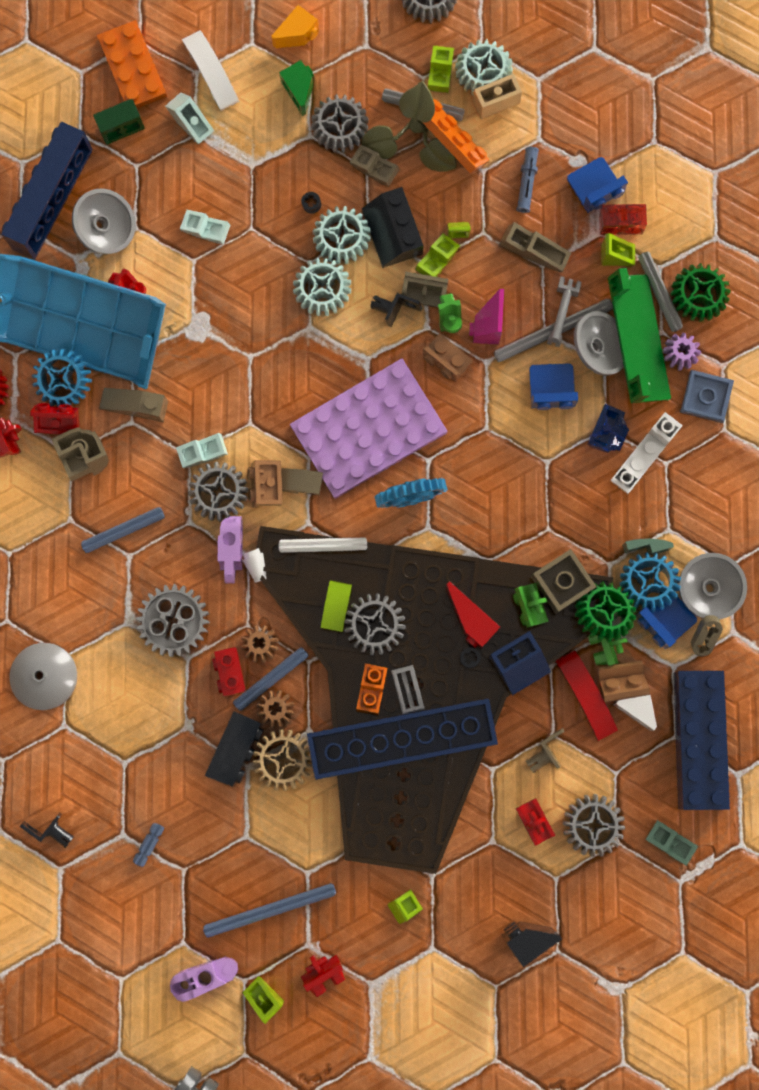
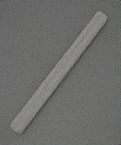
M607 298L566 317L562 333L575 328L580 318L590 312L600 311L607 313L613 309L611 300ZM555 323L495 350V359L497 362L504 361L547 341L549 334L553 332Z

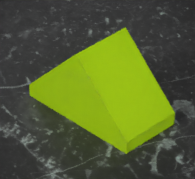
M606 234L601 244V266H634L635 244L613 234Z
M260 976L243 992L250 1005L265 1024L284 1003V1000Z

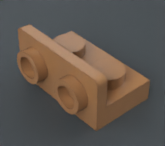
M440 333L429 346H425L423 349L424 360L431 366L436 365L441 369L440 372L448 380L452 378L455 382L473 363L470 357Z
M255 460L251 467H248V480H251L252 489H249L248 492L249 502H252L253 508L258 506H281L283 504L281 460Z
M642 661L598 668V684L604 702L649 695V686L644 676Z

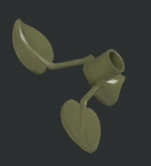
M423 81L407 90L400 98L399 108L402 114L407 118H411V120L396 136H393L392 130L388 126L379 125L368 130L361 141V145L378 152L381 158L389 159L397 151L395 140H398L408 129H411L414 133H423V143L426 147L420 151L419 156L426 167L434 171L445 172L453 170L457 166L455 157L437 138L432 139L430 143L427 141L428 129L422 122H429L435 113V105L432 95Z

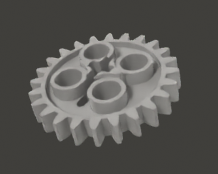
M173 584L172 590L167 585H164L163 592L155 588L157 595L153 596L148 593L150 601L142 600V603L146 606L145 609L138 608V611L143 615L136 618V620L142 622V625H139L137 629L144 630L139 637L141 639L148 638L145 645L153 644V652L160 648V655L162 656L168 651L169 657H173L174 651H176L178 656L181 657L182 650L184 649L187 653H191V645L198 648L197 639L204 641L201 633H208V630L203 628L204 625L210 624V621L204 619L205 616L209 615V612L202 611L206 603H198L201 596L197 595L193 598L194 590L191 589L186 593L185 586H182L180 591L176 584ZM165 601L171 602V609L168 612L161 611V605ZM177 602H181L175 615ZM185 608H191L193 611L189 619H183L182 612ZM175 615V618L178 619L177 624L173 623L171 627V623L168 622V619L173 618ZM162 622L164 624V630L163 632L156 634L154 632V626L155 624ZM171 627L170 637L168 640H166V635L168 634L169 629ZM184 629L186 633L184 639L176 640V631Z

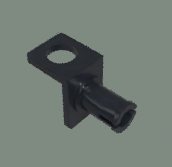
M399 293L396 294L392 302L375 295L373 297L375 301H372L370 306L371 309L387 314L385 320L390 327H392L402 305L420 312L423 309L420 301Z
M60 812L43 834L25 821L20 825L23 830L38 841L42 842L45 836H50L64 848L67 847L74 837L58 825V820L62 815Z

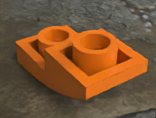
M365 663L356 707L357 712L378 716L387 674L386 667Z

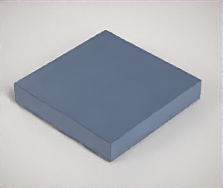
M691 370L680 413L723 423L734 380Z

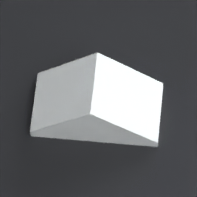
M651 695L614 702L613 705L648 730L654 731L657 725Z

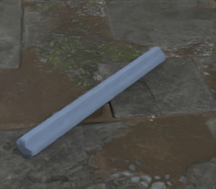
M331 883L206 924L203 927L204 934L209 938L336 895L335 887Z

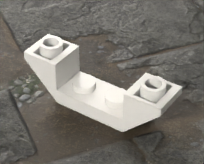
M665 412L610 481L629 494L683 425Z

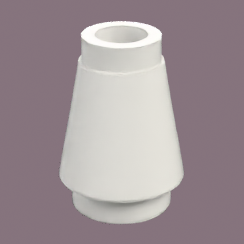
M259 548L242 554L244 558L242 561L254 582L261 581L262 575L267 579L266 572L263 571V567H265L264 556Z

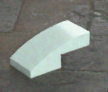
M186 210L180 230L190 235L224 245L231 225L227 221L210 218L205 213Z
M220 433L199 441L193 440L176 447L182 468L192 467L228 455Z

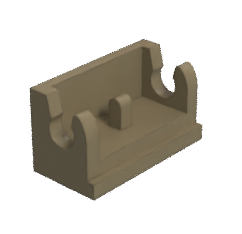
M405 272L402 295L420 301L421 305L438 308V304H441L440 296L447 293L449 279Z

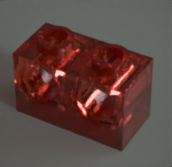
M646 204L602 205L599 213L600 235L608 233L613 235L643 234L647 226Z

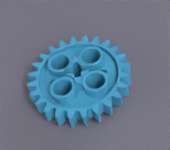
M426 478L389 487L385 492H380L374 497L378 508H389L392 506L401 508L434 499L436 495H440L448 489L445 479L435 478L426 480Z

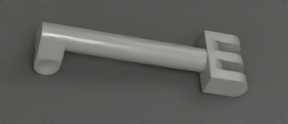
M562 276L560 277L557 292L563 293L553 332L549 334L547 341L549 345L552 342L556 343V347H560L561 333L571 296L578 297L582 283L577 281L575 287H572L573 279H569L568 284L564 285L565 277Z

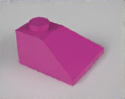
M499 289L475 315L474 323H470L469 336H473V343L499 345L502 334L504 289Z

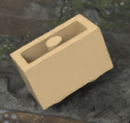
M511 74L474 89L473 103L481 119L520 104L522 91L515 75Z

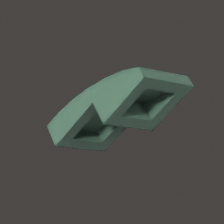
M636 539L626 541L622 545L625 553L646 548L649 556L654 555L656 552L669 551L674 547L672 542L660 539Z
M658 820L646 838L648 842L685 866L689 864L698 849L696 844Z

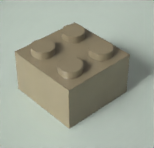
M572 549L548 563L531 576L542 595L547 598L548 604L555 614L597 587Z

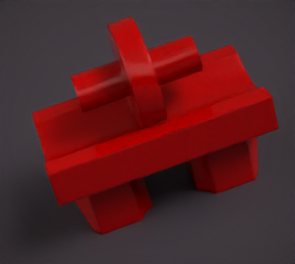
M122 269L120 274L113 272L108 280V283L146 294L145 285L138 282L127 269Z
M0 418L1 458L7 455H17L21 452L16 441L19 440L17 434L22 429L19 424L12 425L11 421H6L5 418Z
M536 798L515 808L534 846L556 836Z
M337 954L328 960L326 956L318 960L315 955H312L310 957L312 964L305 968L307 973L301 976L305 990L307 992L311 991L316 997L325 993L326 987L323 982L329 978L334 985H338L345 980L342 971L343 967Z

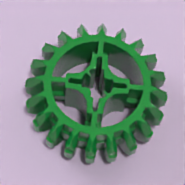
M699 263L697 268L692 264L688 270L686 268L682 269L681 274H677L675 277L676 281L672 283L671 287L674 290L671 291V296L675 297L672 302L673 304H679L676 311L683 310V317H686L688 314L691 315V321H694L696 317H698L699 322H702L704 317L708 321L713 316L718 317L720 311L725 310V304L730 300L727 296L731 293V290L726 288L729 285V281H722L725 274L718 275V268H715L714 271L710 270V264L706 268H703L702 263ZM685 283L688 284V289L691 292L688 298L684 292ZM713 287L717 295L716 303L712 300L713 296L710 292ZM700 290H701V291L703 292L704 290H706V291L704 292V294H701V295L697 294V295L695 296V294L697 293V291H700ZM694 303H698V304H700L702 307H698V306L694 305Z
M604 581L599 586L595 583L597 587L578 599V602L575 604L577 609L575 617L580 618L577 621V625H584L582 630L583 632H591L590 638H593L595 635L598 636V642L602 641L604 637L607 643L611 642L612 639L617 641L621 636L625 637L634 626L636 607L631 606L634 599H627L628 592H620L621 586L615 589L613 582L609 583L608 586L605 585ZM599 599L597 605L590 607V601ZM621 617V623L613 626L612 622L614 619Z

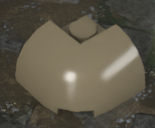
M78 427L51 439L71 481L91 472L95 476L107 467L109 459L95 431L92 432Z

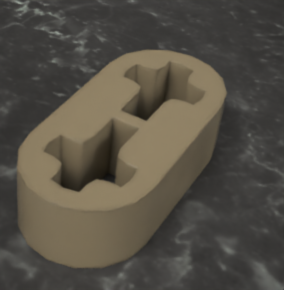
M709 615L701 620L691 640L693 652L697 656L709 655L722 633V625L718 617Z

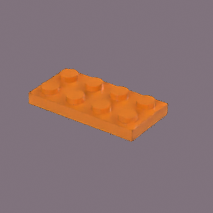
M136 20L97 35L124 102L133 99L136 108H140L168 97Z
M433 99L435 105L434 116L429 122L422 123L470 174L484 167L490 161L486 151L472 141V137L468 132L462 131L457 125L456 119L451 115H447L439 101Z

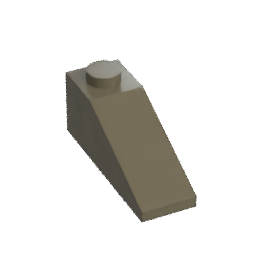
M104 388L99 409L164 422L168 400L165 395L146 391Z

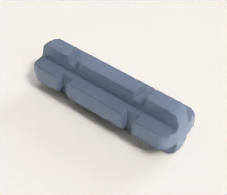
M158 823L152 824L149 830L150 833L146 835L139 848L140 852L136 853L133 862L140 867L146 864L147 856L151 855L159 840L158 836L160 837L164 831V827Z

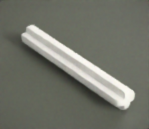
M365 537L279 541V551L281 553L367 549V539Z

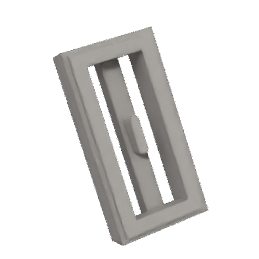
M413 665L391 670L402 715L424 710ZM406 671H410L419 704L416 707L412 699ZM399 673L402 675L410 706L408 709L405 707L397 677Z

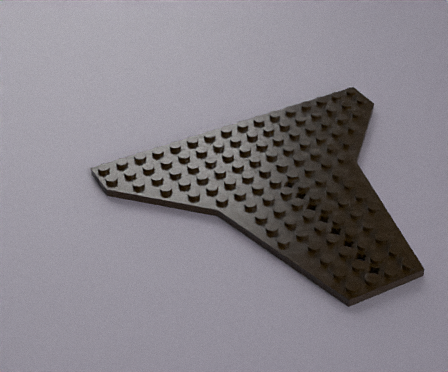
M260 526L256 549L259 548L260 552L263 553L265 562L263 571L266 572L267 578L265 579L262 575L260 580L328 671L333 728L401 716L402 711L391 670L410 665L414 667L416 678H419L420 683H423V688L419 689L425 709L416 712L489 698L495 727L505 700L511 693L489 658L490 654L530 631L549 666L591 633L589 631L583 632L584 625H577V621L580 618L575 617V612L577 611L575 604L578 600L557 614L554 613L548 602H546L543 606L548 622L528 628L527 625H522L520 619L522 610L513 598V595L516 593L515 588L533 584L534 581L531 576L541 567L367 542L366 550L281 553L279 551L280 540L327 539L335 537ZM588 574L598 586L603 581L606 586L613 582V577ZM330 580L352 585L347 611H356L351 605L355 603L359 607L361 605L358 600L360 597L364 600V603L368 602V594L371 595L372 601L376 600V594H380L379 601L382 602L384 597L388 596V605L395 601L396 605L393 609H402L397 614V617L405 616V620L399 622V624L406 626L404 630L398 629V632L403 634V638L396 636L394 638L399 644L395 646L392 642L389 643L392 648L390 652L386 649V646L382 647V655L379 654L378 648H374V655H370L371 648L367 647L366 652L362 653V644L358 648L354 647L357 639L353 641L348 640V637L353 635V632L346 633L345 629L351 627V625L344 624L343 632L320 628ZM449 581L500 626L499 630L482 648L478 646L475 648L480 653L481 658L478 665L474 668H466L460 662L462 651L472 646L465 640L467 636L462 630L447 592L446 585ZM539 590L540 597H541V598H544V596L542 595V593H541L540 590ZM599 599L590 601V607L597 605ZM369 607L360 614L363 616H373L379 607ZM385 610L382 621L388 627L394 629V620L391 614ZM346 613V619L352 620V617L348 616ZM380 614L374 622L368 621L369 625H371L370 635L376 627H381V624H379ZM356 621L357 632L365 640L368 628L362 622ZM379 632L375 634L371 642H382L390 635ZM475 653L464 654V659H467L465 662L468 664L472 661L476 662ZM365 663L387 668L378 716L356 711ZM406 671L412 699L417 701L416 704L419 706L414 687L410 686L412 682L410 671ZM399 673L397 677L405 707L408 709L407 704L409 702L402 675ZM487 747L337 775L345 860L436 874ZM402 768H406L407 773H410V778H406L405 782H402L401 777L397 776V773L401 772ZM399 791H403L404 796H407V801H403L402 804H397L398 801L394 799V795H398ZM396 814H400V818L404 819V823L399 824V827H394V823L390 821L391 817L394 818ZM392 837H397V841L401 842L400 847L397 846L395 850H391V846L387 845V841L392 840Z

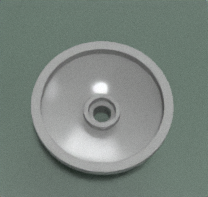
M108 189L88 191L77 200L72 211V226L77 238L86 248L93 252L107 255L117 253L127 247L134 237L136 221L133 210L129 203L114 191ZM97 221L102 224V228L97 226Z
M600 311L590 312L580 318L574 330V344L577 354L584 365L594 373L604 376L613 375L621 371L624 365L615 318Z
M719 553L699 555L687 563L680 575V597L687 609L700 618L714 615L719 620L727 618L737 612L745 601L747 595L745 574L737 562L726 555ZM708 584L713 587L712 592L706 590Z
M51 643L33 644L22 650L13 661L9 676L10 686L15 697L25 706L36 710L54 709L65 703L76 687V664L71 655L60 646ZM41 671L43 678L38 680L36 675Z

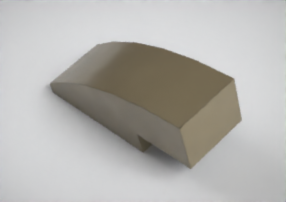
M515 222L507 227L499 245L523 258L558 272H563L571 255V252L536 231L532 233Z

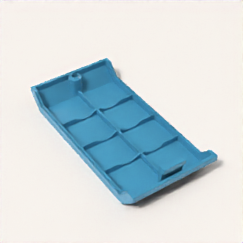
M0 254V298L2 302L0 301V342H6L41 354L49 352L52 355V349H57L60 352L61 348L66 349L67 353L73 350L75 356H82L80 363H88L87 368L130 380L140 388H148L166 307L164 302L154 296L22 256Z

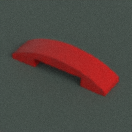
M573 651L557 659L555 662L581 706L597 741L618 731L602 695L577 652Z

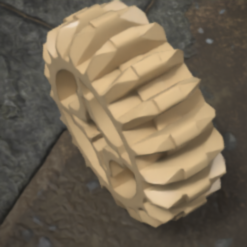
M280 729L278 737L274 731H271V740L267 736H263L266 744L257 743V746L262 750L261 752L254 751L253 753L255 756H260L259 760L252 761L253 764H260V768H256L254 771L255 773L263 772V775L259 777L260 781H263L266 777L269 779L266 782L267 787H270L272 782H275L274 790H278L280 784H283V791H287L288 783H290L292 789L297 788L296 780L300 784L304 783V780L301 778L302 774L305 777L310 776L305 769H313L312 764H307V760H311V756H307L306 752H310L309 747H303L307 744L308 740L304 739L299 742L300 733H297L295 738H292V730H289L287 736H284V730ZM284 741V745L279 753L272 754L267 752L274 743ZM291 742L299 748L302 761L294 759L290 755ZM285 753L286 758L295 763H288V765L285 763V766L281 769V762L272 757H279V755L282 757V754ZM265 759L276 764V777L267 770ZM287 767H300L296 775L289 779H282Z

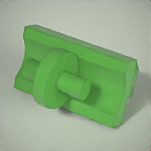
M451 293L441 295V304H438L440 331L456 333L462 328L460 300L454 301L453 294Z
M533 583L515 588L516 593L513 595L515 603L521 607L522 614L520 619L522 625H527L528 628L548 622L543 606L548 601L546 597H540L537 584Z
M590 635L588 636L591 645L602 643L604 651L593 654L596 665L608 664L610 666L619 664L614 646L616 647L617 654L623 653L622 644L628 642L627 638L607 643L605 637L602 641L598 642V636L595 635L593 638H590Z

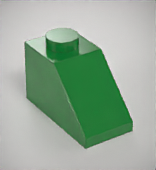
M300 60L279 72L281 84L303 116L307 112L312 93V78L314 74L308 65L305 66Z

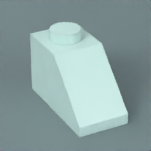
M180 92L165 106L175 121L197 144H200L214 131L190 96Z

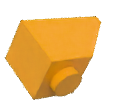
M297 5L272 34L273 47L277 49L306 45L310 40H314L319 33L318 19Z

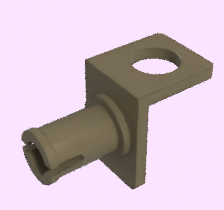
M564 728L559 729L540 742L543 747L542 751L526 760L528 766L538 762L530 768L533 773L549 762L553 763L557 769L560 768V763L547 743L565 731Z

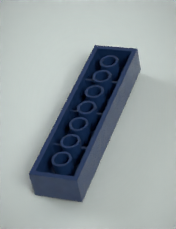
M489 698L307 734L315 780L498 744Z

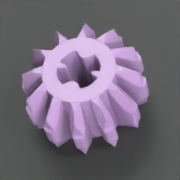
M682 333L680 337L674 334L672 340L668 339L665 342L667 347H664L663 353L667 355L664 361H672L670 368H673L676 364L678 371H681L683 366L688 370L692 367V364L698 362L697 356H700L701 351L696 348L700 344L699 342H692L694 336H690L687 339L685 333Z

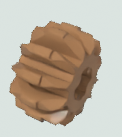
M254 625V633L250 629L246 630L247 634L250 635L249 638L241 637L242 641L248 642V644L242 645L241 649H249L245 653L246 658L253 654V662H257L260 656L261 662L265 663L266 654L271 659L274 657L270 650L278 651L279 648L272 644L279 642V639L271 638L275 634L274 630H270L266 634V625H263L261 632L258 625ZM257 639L261 641L265 639V642H263L264 648L257 647L255 649L254 645H257L255 641Z
M270 690V699L262 695L261 699L265 701V704L257 703V707L264 708V711L258 712L257 716L266 715L262 720L263 724H266L271 719L270 728H274L275 721H277L279 728H282V719L287 723L291 722L286 715L295 714V711L288 710V707H293L295 704L294 702L286 703L290 698L289 694H286L281 699V690L277 691L276 697H274L273 691ZM279 703L278 707H282L281 712L272 715L273 711H270V707Z

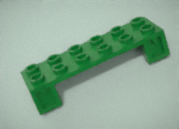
M619 268L608 277V284L630 403L668 401L671 399L649 277L648 275H628L627 268Z

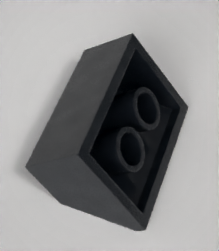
M402 187L380 194L362 208L364 218L368 221L367 226L370 227V235L382 268L423 255L424 246Z
M233 711L205 776L232 787L236 783L240 784L246 772L242 769L246 762L250 763L255 750L252 749L254 742H259L264 732V729L261 728L262 723Z
M514 921L503 929L504 933L501 934L523 967L562 940L561 936L552 927L521 921L517 924Z

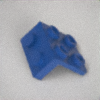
M603 157L595 159L572 172L567 177L569 185L587 213L594 209H600L613 198L621 197L625 193L628 184L624 175L618 179L616 178Z
M572 364L530 366L531 409L549 410L551 408L566 410L576 406L578 392H575Z
M679 597L677 599L671 598L672 604L670 606L664 603V610H660L656 606L655 612H651V607H645L636 614L639 625L652 634L653 641L660 648L667 649L671 647L681 635L697 622V617L687 609Z

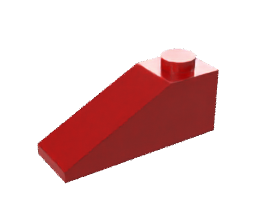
M449 581L446 589L462 630L467 636L465 640L474 648L477 646L482 648L499 630L500 626Z

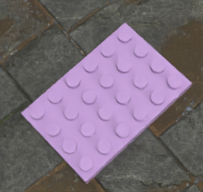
M403 358L290 423V427L318 472L323 473V481L334 499L448 432Z

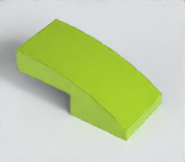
M433 46L428 80L429 91L449 92L454 48Z
M443 233L430 247L425 257L417 264L415 270L422 275L437 277L455 255L460 245Z
M330 580L320 628L343 632L351 594V584Z

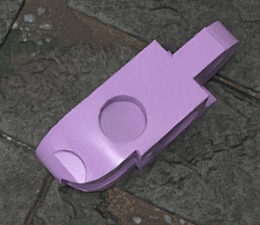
M230 516L221 522L220 536H218V562L220 570H224L225 584H234L236 570H242V516Z
M225 956L182 970L171 979L170 990L177 1000L181 1002L188 1001L233 980L238 972V964L233 958ZM208 972L211 975V982H202L200 973ZM182 981L188 982L189 987L187 989L181 987Z

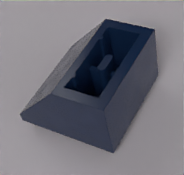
M530 631L489 655L512 695L551 673L544 654Z

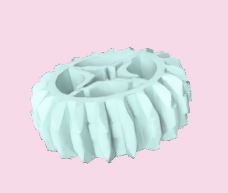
M478 39L476 45L470 42L468 48L464 47L462 49V54H459L457 57L458 62L455 69L457 70L456 77L460 78L459 84L464 85L465 92L471 89L473 96L474 89L512 74V59H509L508 51L503 52V45L497 48L496 41L491 45L488 39H486L481 44ZM492 59L498 63L500 68H497V65H495L492 62ZM467 68L476 74V78L469 73Z
M336 206L335 212L332 213L328 209L327 216L320 215L321 221H316L315 226L317 228L313 229V235H315L313 243L317 244L316 250L321 251V257L328 256L329 262H332L335 258L336 263L339 265L341 260L348 264L349 258H352L355 262L357 261L356 254L359 256L364 255L362 249H368L369 246L366 242L371 241V236L368 235L371 231L370 227H366L368 221L366 219L362 220L363 215L361 213L355 215L356 211L354 208L347 212L346 206L343 207V211H339V208ZM339 222V224H338L337 226H335V227H330V226L333 225L334 223ZM347 223H350L353 226H355L358 232H354V230L349 229L347 227ZM344 228V235L340 243L339 236L341 235L342 229ZM324 238H328L329 241L335 242L337 244V249L330 246ZM347 244H354L353 246L344 249Z
M316 258V264L308 261V268L301 266L302 273H296L298 280L293 281V286L296 287L293 289V293L298 295L296 297L297 303H301L302 309L308 307L309 314L316 310L318 317L321 315V311L325 312V316H329V310L336 314V306L343 309L344 303L342 301H349L347 294H351V288L348 287L351 285V280L347 279L349 277L348 272H343L344 268L342 265L336 267L335 260L328 264V258L324 259V263H320L319 258ZM319 273H327L325 276L317 275ZM335 279L340 283V289L336 295L331 288ZM308 280L314 286L309 295L305 292V285ZM318 285H320V286H322V287H324V286L326 285V289H324V288H320V289H319ZM320 298H326L328 301L321 302L317 300H319Z

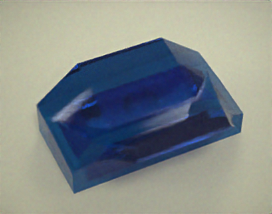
M605 404L587 445L606 453L613 450L620 451L629 431L624 420L625 412Z

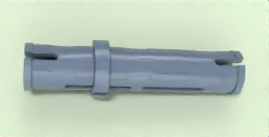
M526 147L524 165L521 166L522 178L518 206L516 209L520 213L530 212L534 177L538 171L536 164L539 149L536 147Z

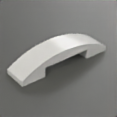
M201 30L183 38L182 42L210 89V93L219 110L222 111L238 103L239 99L222 65Z

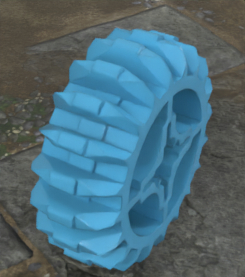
M61 348L60 352L57 349H52V355L49 352H45V359H37L41 366L35 365L33 367L38 373L32 374V378H37V382H34L32 385L33 387L40 388L36 391V394H44L41 400L43 402L49 400L50 406L57 404V407L62 404L72 405V402L79 404V398L84 399L86 397L82 391L90 390L85 384L92 382V379L86 378V375L90 374L91 370H84L88 363H80L82 356H75L73 350L67 353L66 349ZM59 360L69 363L68 366H64L61 370L53 367L52 364ZM75 371L77 374V383H75L72 378V375ZM47 373L51 377V382L49 385L47 383ZM59 374H64V382H59L61 380ZM62 387L72 391L64 397L55 394L56 390H60Z
M646 552L645 558L642 559L638 554L636 555V561L630 559V566L625 565L623 567L625 573L620 574V579L623 580L620 582V586L624 589L622 593L628 592L627 599H634V607L636 609L639 605H642V610L645 607H651V612H655L656 606L660 610H664V603L670 606L672 604L671 598L677 599L678 594L675 591H679L681 588L677 584L681 581V577L676 576L679 573L678 568L672 569L674 566L673 561L666 563V556H663L660 560L658 559L657 552L654 553L653 558H650L649 553ZM649 567L653 568V569H652L651 571H649V572H645V571H642V570H641V569H643V568H649ZM661 571L669 581L668 587L659 579ZM654 577V585L651 583L646 588V580L649 581V579ZM632 578L637 579V582L642 586L640 593L636 592L633 588ZM650 593L661 594L656 597H647Z

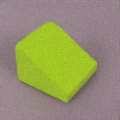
M469 222L447 224L449 238H468L470 236Z
M412 890L407 891L388 903L389 909L399 924L408 921L423 910Z

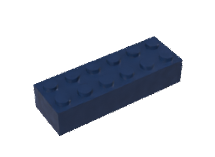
M62 121L53 130L49 145L44 147L39 164L34 166L29 183L24 185L19 202L14 204L10 219L2 227L1 235L11 249L34 260L37 258L93 151L84 131Z
M724 671L674 672L678 809L730 810Z

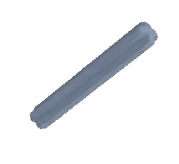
M160 507L152 509L82 541L81 546L84 552L89 553L164 519V512Z
M302 647L296 650L233 701L234 706L239 711H242L308 658L307 652Z

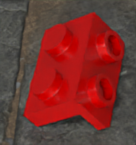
M38 403L30 411V416H33L34 433L61 435L79 427V408L72 407L69 404H62L57 407L50 406L48 403Z
M233 647L215 651V658H212L214 670L219 673L220 680H217L219 693H223L224 697L235 696L237 693L245 692L246 689L237 648Z

